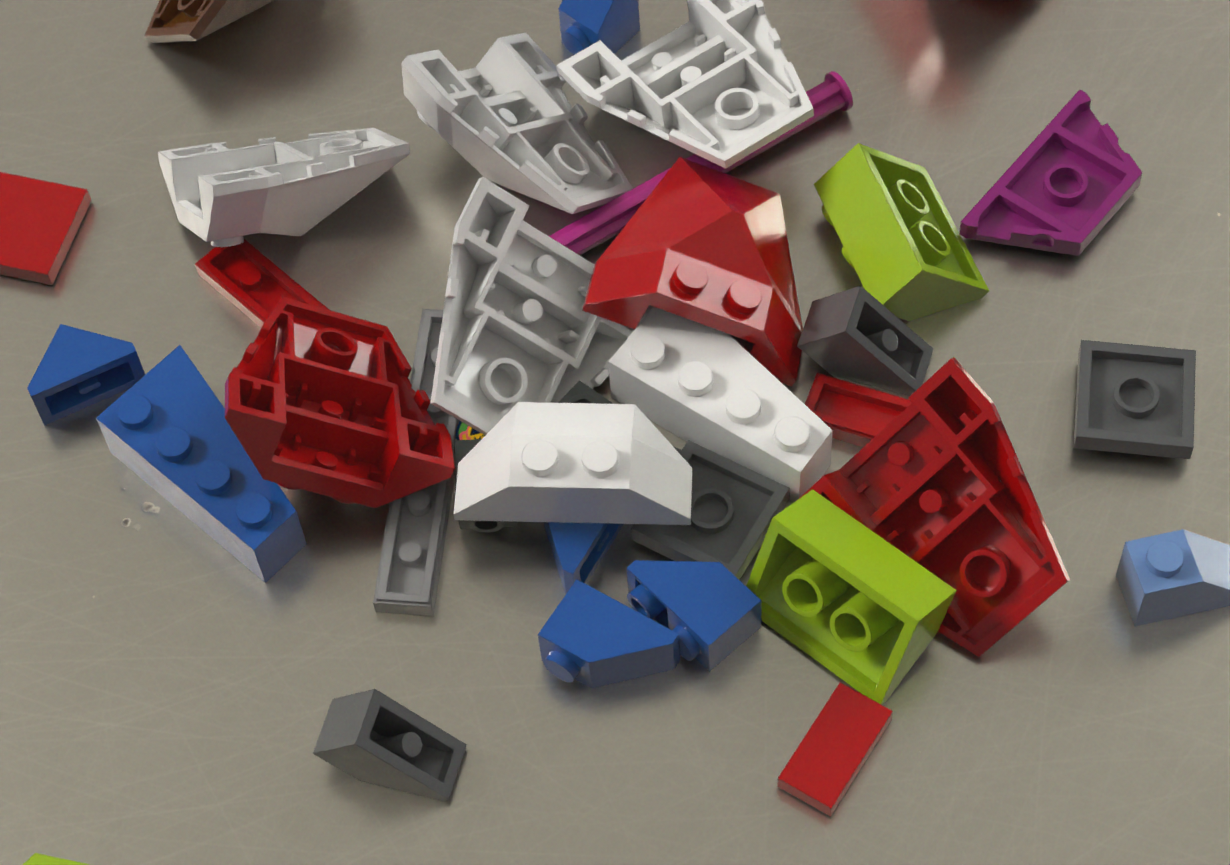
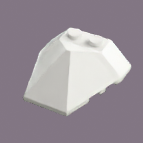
M687 0L689 22L623 60H620L604 43L598 41L556 65L558 73L588 103L725 169L814 116L813 106L792 62H788L781 48V39L776 29L772 28L769 23L762 0Z
M527 33L497 38L477 66L471 69L457 71L439 49L407 55L401 63L404 96L417 109L419 118L427 126L433 128L489 181L570 214L607 204L633 189L603 140H598L596 143L593 142L583 125L588 118L587 113L580 104H575L572 108L561 90L566 80L558 73L556 65Z
M376 128L308 134L309 139L287 143L276 142V137L263 138L258 140L259 145L227 149L226 142L158 151V157L179 223L206 242L211 241V246L229 247L243 243L244 235L256 233L290 236L304 235L410 154L409 143Z
M481 177L478 179L454 229L430 404L486 436L518 402L558 403L579 380L592 389L600 386L609 376L608 361L635 329L582 311L595 265L523 221L530 205L488 179ZM649 305L641 321L650 312L653 306Z

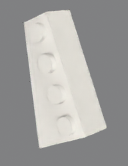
M653 307L608 361L611 398L621 404H635L649 420L683 440L692 441L789 487V501L792 503L812 487L830 467L833 430L733 337L725 332Z

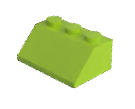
M857 143L813 184L823 203L821 207L822 213L826 220L835 228L843 244L842 254L844 258L855 269L864 289L897 318L912 321L981 299L990 292L925 167Z
M813 489L772 518L746 587L762 601L761 621L858 692L881 705L888 700L937 634L957 591Z

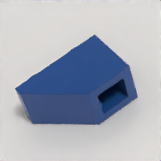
M635 560L627 567L629 591L627 599L632 608L678 633L680 655L688 661H692L695 658L709 672L761 628L762 601L720 562Z

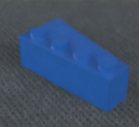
M181 345L176 347L96 417L109 450L116 458L263 582L266 583L307 545L297 511L277 483L263 480L226 421L225 408Z

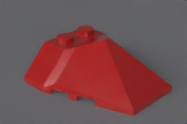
M679 157L597 260L593 268L582 311L636 329L647 308L651 305L746 340L744 349L781 383L792 387L797 378L802 350L797 345L803 325L780 194Z
M282 297L262 325L258 337L245 350L238 366L234 367L228 375L225 383V419L263 480L275 482L286 489H302L326 495L345 504L357 503L377 508L449 479L455 469L451 435L444 423H437L435 425L427 411L431 401L425 390H417L415 392L411 388L412 384L408 376L412 368L387 326Z
M954 357L908 398L912 403L837 471L822 476L802 496L813 489L957 591L938 632L980 657L1064 586L1070 578L994 402Z

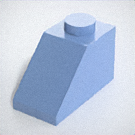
M1184 529L1126 541L1116 572V578L1134 627L1230 606V545Z

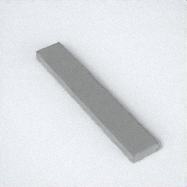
M422 309L410 384H412L411 388L415 392L417 390H425L431 401L443 310ZM430 404L427 411L435 425L437 423H444L451 435L455 466V442L460 440L459 428L462 422ZM455 469L451 478L390 502L373 599L375 612L423 616L434 615Z

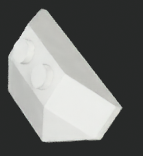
M518 402L458 463L454 519L463 521L691 525L692 467L635 404Z

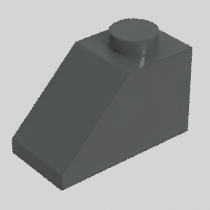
M861 286L812 301L797 347L835 378L911 396L923 385L933 348Z
M372 689L332 699L313 754L359 781L443 801L448 800L467 744L378 690Z

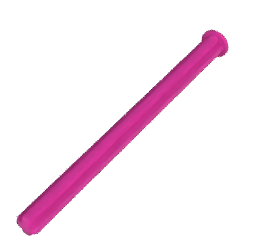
M835 71L827 73L824 77V82L806 91L813 106V117L726 169L696 154L687 159L727 173L836 110L847 111L853 107V98L850 89ZM670 168L558 230L549 237L578 255H582L620 233Z

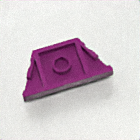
M1079 89L962 219L959 234L968 239L1079 256L1140 186L1142 171L1130 154L1120 148L1119 138L1109 124H1100L1090 109V97L1086 92Z

